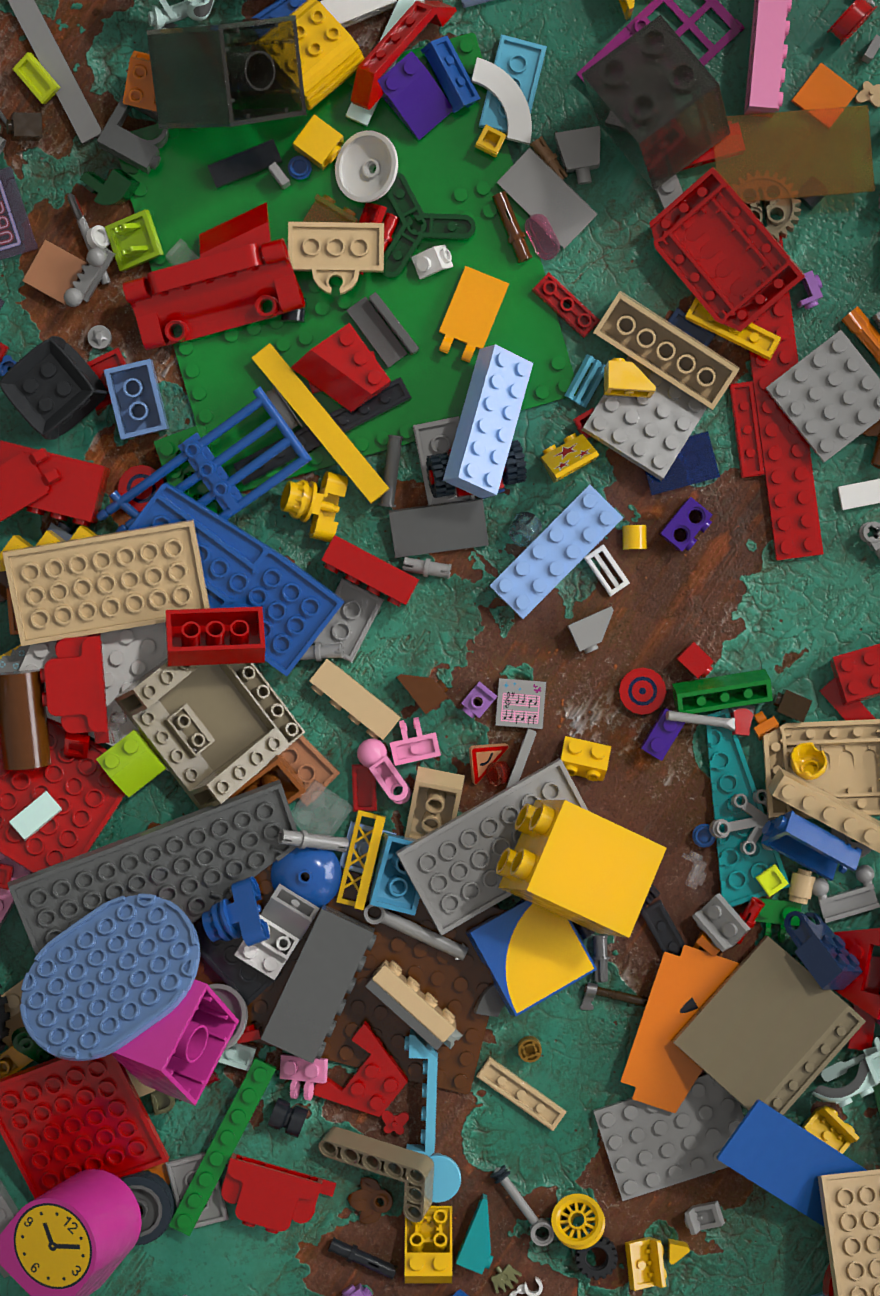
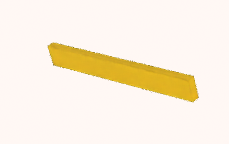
M269 343L252 357L256 365L270 382L274 384L279 393L367 500L372 504L385 494L389 487L274 347Z

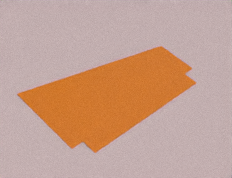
M687 945L683 946L680 956L664 952L621 1078L622 1083L636 1087L632 1097L633 1100L672 1113L677 1112L702 1072V1069L678 1048L672 1040L740 963L717 955L713 957L708 952ZM693 998L698 1009L687 1013H680L683 1005Z

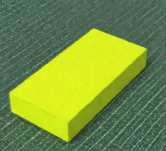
M27 52L13 68L14 72L42 104H47L61 88L32 53Z

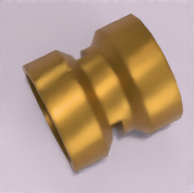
M534 1036L521 1038L518 1043L519 1056L525 1062L537 1061L542 1053L539 1040Z

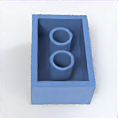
M152 359L104 370L121 440L169 429Z

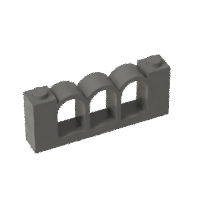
M174 23L164 25L147 54L162 57L164 52L190 65L195 70V76L191 81L184 84L175 82L173 93L179 98L178 106L170 111L169 114L125 105L123 104L122 96L97 139L99 148L146 174H149L151 169L155 170L160 163L159 149L167 143L169 138L168 123L179 120L184 113V95L195 92L202 80L201 72L207 74L210 68L214 69L219 60L216 46ZM132 108L158 121L162 125L163 130L158 138L144 140L122 128Z

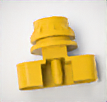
M326 471L319 493H317L316 482L310 481L308 483L305 480L298 482L288 481L282 492L280 510L288 512L294 519L300 518L302 522H307L311 514H313L309 532L310 538L330 543L336 534L338 522H334V518L340 509L338 506L339 498L345 497L348 477Z

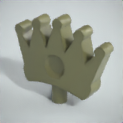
M507 1264L503 1270L500 1266H497L495 1269L498 1273L492 1275L491 1280L496 1293H499L498 1286L506 1292L505 1284L510 1289H513L511 1280L517 1284L518 1279H516L515 1275L521 1277L522 1273L510 1264Z

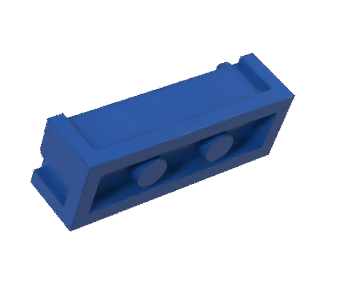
M448 36L431 41L421 49L422 54L427 57L446 93L454 113L464 106L467 108L481 99Z

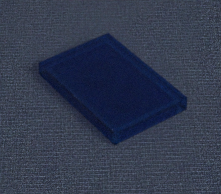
M708 431L689 436L662 481L645 471L651 496L720 477Z

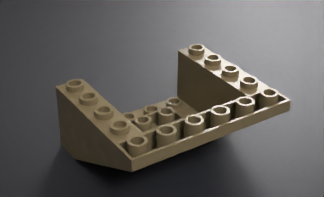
M166 658L114 698L199 810L211 805L217 806L222 804L261 771L276 755L281 754L305 733L304 729L253 663L168 666Z
M765 935L676 1035L672 1042L747 1111L759 1099L784 1115L866 1021L832 990L822 989L805 967L770 937Z

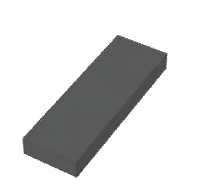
M376 292L369 297L371 304L410 355L416 354L419 351V347Z
M366 296L346 310L388 368L407 355L405 349Z

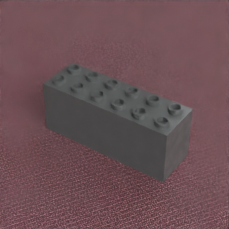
M323 905L261 1040L312 1064L315 1058L320 1059L327 1044L324 1042L325 1036L331 1037L337 1022L333 1019L335 1015H341L347 1001L344 999L346 993L351 994L357 978L353 976L356 971L361 972L367 958L364 956L366 949L371 951L377 937L374 934L375 928L327 905Z

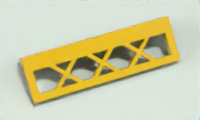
M358 810L337 903L364 910L386 816ZM362 816L375 819L374 828L367 833H364L360 827ZM358 830L362 834L359 838H357ZM372 833L371 840L369 841L367 835ZM364 838L369 845L368 852L359 857L354 849L355 843ZM354 853L356 859L351 862L352 855ZM367 856L364 865L361 859ZM359 861L364 869L363 874L353 879L349 868L352 864ZM347 876L351 880L348 884H346ZM361 879L360 886L358 887L356 882ZM352 884L358 891L356 901L342 898L344 889Z

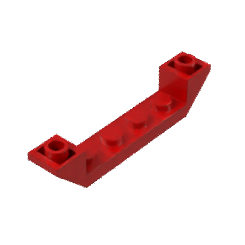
M415 1L357 67L351 102L370 110L384 94L378 79L429 22L443 27L457 11L456 7L440 1Z

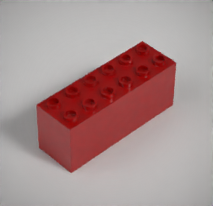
M0 440V465L22 452H29L31 455L37 449ZM48 452L50 457L36 465L42 476L54 468L58 469L62 478L49 485V494L27 506L26 511L43 516L45 511L50 512V517L67 521L68 517L74 518L73 523L90 527L91 523L97 524L98 519L96 515L101 510L110 469L102 465Z

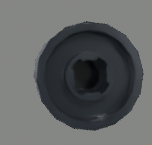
M278 1097L267 1127L275 1130L285 1128V1134L298 1139L309 1109L299 1105L291 1108L288 1101Z

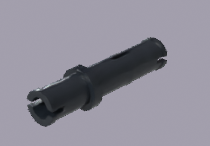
M333 1237L328 1247V1252L345 1258L346 1262L359 1264L390 1280H393L396 1274L397 1265L362 1251L355 1244L351 1246Z

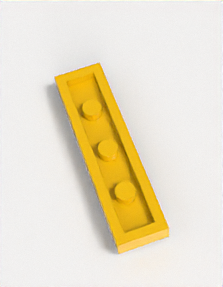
M695 298L685 316L686 320L769 361L781 341V337L753 323L740 332L716 322L697 298Z

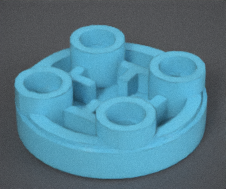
M434 1153L430 1156L434 1162L432 1202L440 1203L451 1199L457 1193L461 1184V1173L453 1159L440 1153Z

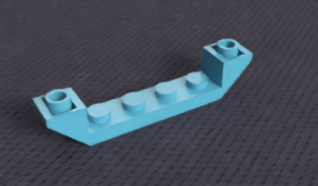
M410 1029V1035L405 1036V1051H409V1058L428 1059L423 1060V1074L427 1075V1083L422 1085V1098H427L426 1106H422L421 1121H426V1129H421V1144L425 1145L407 1144L406 1149L430 1157L435 1152L438 1053L416 1031Z

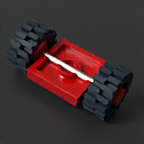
M518 440L511 442L498 490L503 489L504 484L511 485L526 481L525 455ZM451 449L447 451L448 455L447 453L427 456V478L434 498L454 495L455 491L457 497L473 495L443 481Z

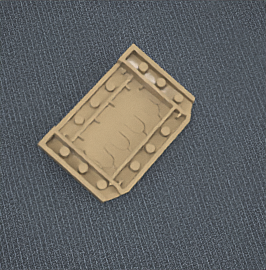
M880 719L785 723L762 737L768 819H775L790 811H794L795 814L804 819H815L775 798L768 789L779 768L797 776L792 770L790 755L795 746L807 742L813 743L816 749L824 751L828 765L825 773L814 780L801 779L869 816H880Z

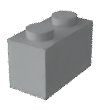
M279 884L260 915L301 940L320 908Z

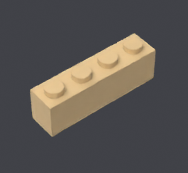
M329 659L325 660L309 680L313 684L310 687L320 696L324 693L331 698L329 701L331 705L339 711L344 708L350 713L348 718L357 725L360 723L364 724L368 728L366 732L374 739L378 740L380 737L384 740L401 718Z

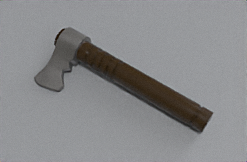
M587 982L584 985L583 993L585 994L580 1009L593 1010L594 1006L591 1002L594 1001L593 998L595 996L611 998L646 1007L648 998L608 988L605 989L599 987L598 984Z

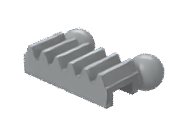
M92 248L89 250L86 258L89 264L82 265L84 272L77 274L80 280L73 281L75 288H70L64 293V301L68 306L76 307L81 304L82 300L89 301L116 255L108 248Z
M861 865L856 870V878L859 882L863 883V886L849 889L845 892H838L828 897V882L823 878L815 879L812 894L818 897L825 923L880 907L874 891L875 887L872 883L875 874L871 866Z

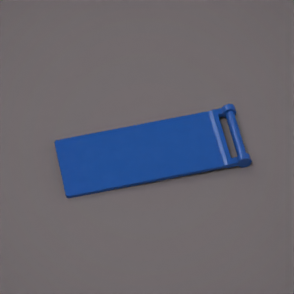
M759 1099L756 1100L716 1156L723 1164L823 1227L825 1226L818 1176L868 1171Z

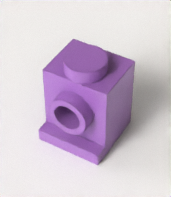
M479 681L461 702L464 705L462 710L472 719L475 715L480 718L498 696ZM480 697L483 701L482 704L475 706L473 703L474 698Z

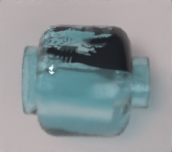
M517 513L509 526V538L517 546L528 547L540 535L542 523L533 513Z

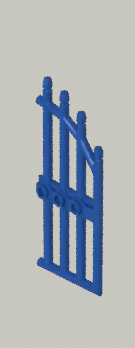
M258 387L253 391L257 398L202 438L196 432L178 445V448L181 450L180 454L122 496L117 490L109 495L113 502L106 509H102L96 517L99 521L105 520L109 515H112L121 508L131 519L125 522V525H121L116 532L127 531L141 513L128 502L188 460L196 472L175 486V488L185 492L202 480L210 492L197 501L207 506L216 499L223 509V512L219 515L228 520L310 462L312 458L263 389ZM263 406L271 418L215 458L207 445ZM277 426L285 438L229 477L221 465ZM291 445L299 458L243 497L235 485Z

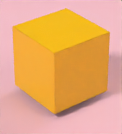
M314 114L295 139L293 145L297 152L321 170H324L341 151L344 138L343 135Z

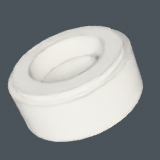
M96 225L87 231L86 238L91 248L104 249L109 246L110 241L103 226Z

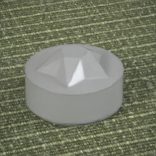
M97 325L89 330L88 342L95 349L103 350L111 344L112 334L105 326Z

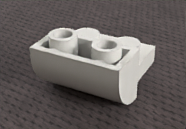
M259 915L260 919H263L268 924L270 939L250 947L243 940L234 955L275 980L300 939Z

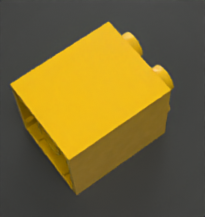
M535 800L533 806L528 803L525 804L515 822V829L522 832L514 850L509 847L506 848L496 867V873L503 876L498 888L596 933L629 938L664 856L666 847L566 800Z

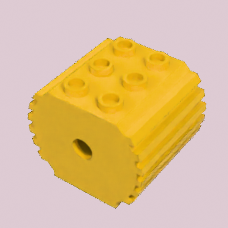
M307 0L256 42L257 50L272 74L301 106H305L307 110H311L357 71L359 64L365 59L362 51L359 49L360 47L352 36L318 0Z

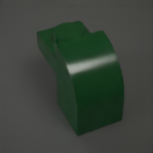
M113 169L106 181L96 173L87 171L80 178L86 184L85 188L97 194L94 202L101 205H120L125 203L132 197L140 182L122 169Z

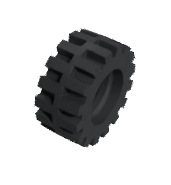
M602 1236L595 1245L582 1250L576 1249L575 1261L583 1275H586L589 1279L599 1280V1278L604 1279L608 1274L611 1275L613 1273V1269H616L618 1255L613 1242L608 1237ZM599 1247L605 1251L606 1260L602 1265L593 1266L587 1262L586 1255L590 1249Z

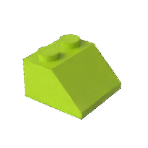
M137 730L130 732L96 759L108 776L128 797H131L167 769Z

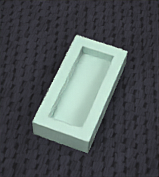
M45 791L9 823L26 841L61 812L62 808Z

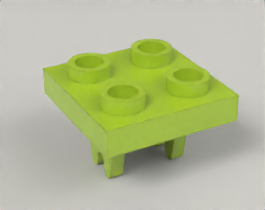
M142 210L105 226L113 253L116 254L117 265L122 272L164 255L149 210Z

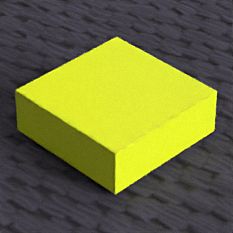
M775 864L755 877L768 897H771L789 884Z

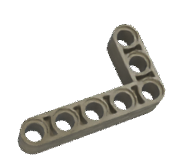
M331 1127L320 1141L319 1151L327 1158L405 1182L404 1215L408 1220L416 1223L423 1219L432 1204L434 1162L429 1156L339 1127Z

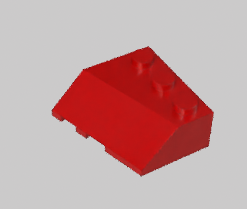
M267 202L199 234L200 258L257 243L260 245L272 241Z
M350 323L312 348L291 367L293 371L302 375L311 384L317 386L350 412H353L389 387L391 383L390 378Z

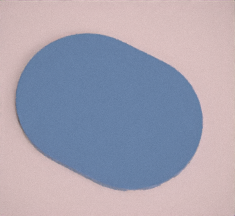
M152 894L120 896L100 905L53 938L35 956V962L29 972L25 974L21 987L20 1012L23 1024L31 1038L42 1049L55 1057L65 1060L88 1061L98 1059L122 1048L172 1012L190 990L200 961L199 939L191 920L176 904Z

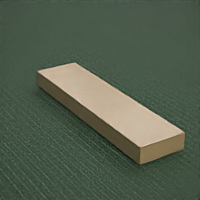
M490 1056L476 1075L477 1078L552 1131H554L567 1112Z

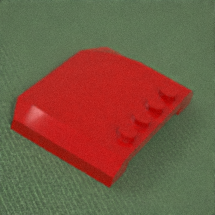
M714 167L709 169L649 222L653 233L655 249L716 322L734 328L737 331L742 332L806 277L798 265Z

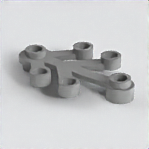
M756 790L753 793V800L757 804H763L767 807L766 790ZM760 792L764 796L762 801H760L758 798V794ZM735 794L731 798L732 805L735 808L742 809L752 818L732 822L716 819L711 822L709 830L713 837L725 838L731 831L754 827L746 841H743L740 845V851L743 854L751 855L756 851V842L762 834L764 825L773 819H768V814L765 815L750 804L744 794ZM738 797L742 799L741 805L737 804L736 800ZM721 824H723L725 827V831L723 833H721L719 830V826ZM747 843H749L751 846V850L749 852H747L745 849ZM762 844V847L765 850H773L770 847Z

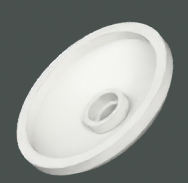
M362 131L354 134L343 144L336 159L335 176L340 190L348 198L357 202L368 203L378 200L389 191L395 181L398 171V156L393 143L385 135L375 131Z

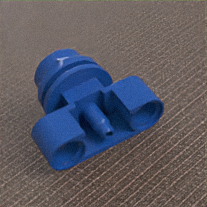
M253 876L231 885L234 898L233 903L228 899H223L220 903L213 904L209 911L202 914L203 927L212 942L218 940L228 942L233 938L238 939L242 936L245 944L250 947L270 939L268 924L263 919H260L259 912L262 909L260 905H257L256 901L261 900L262 897L259 885Z

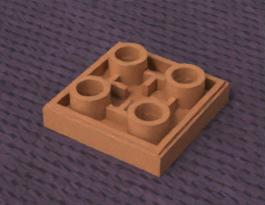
M45 240L22 281L65 305L64 293L66 290L75 287L73 281L79 280L77 274L84 271L82 265H87V263Z

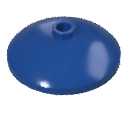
M297 847L280 861L276 860L273 862L271 869V882L274 891L281 884L319 908L334 898L342 880L341 865L332 850L309 847L299 849ZM307 872L310 875V879L307 881L302 880L301 874Z

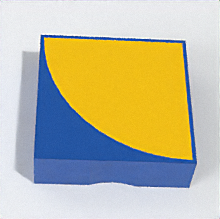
M525 899L517 902L508 911L495 915L465 932L481 962L489 970L495 988L511 1016L520 1015L597 970L570 920Z

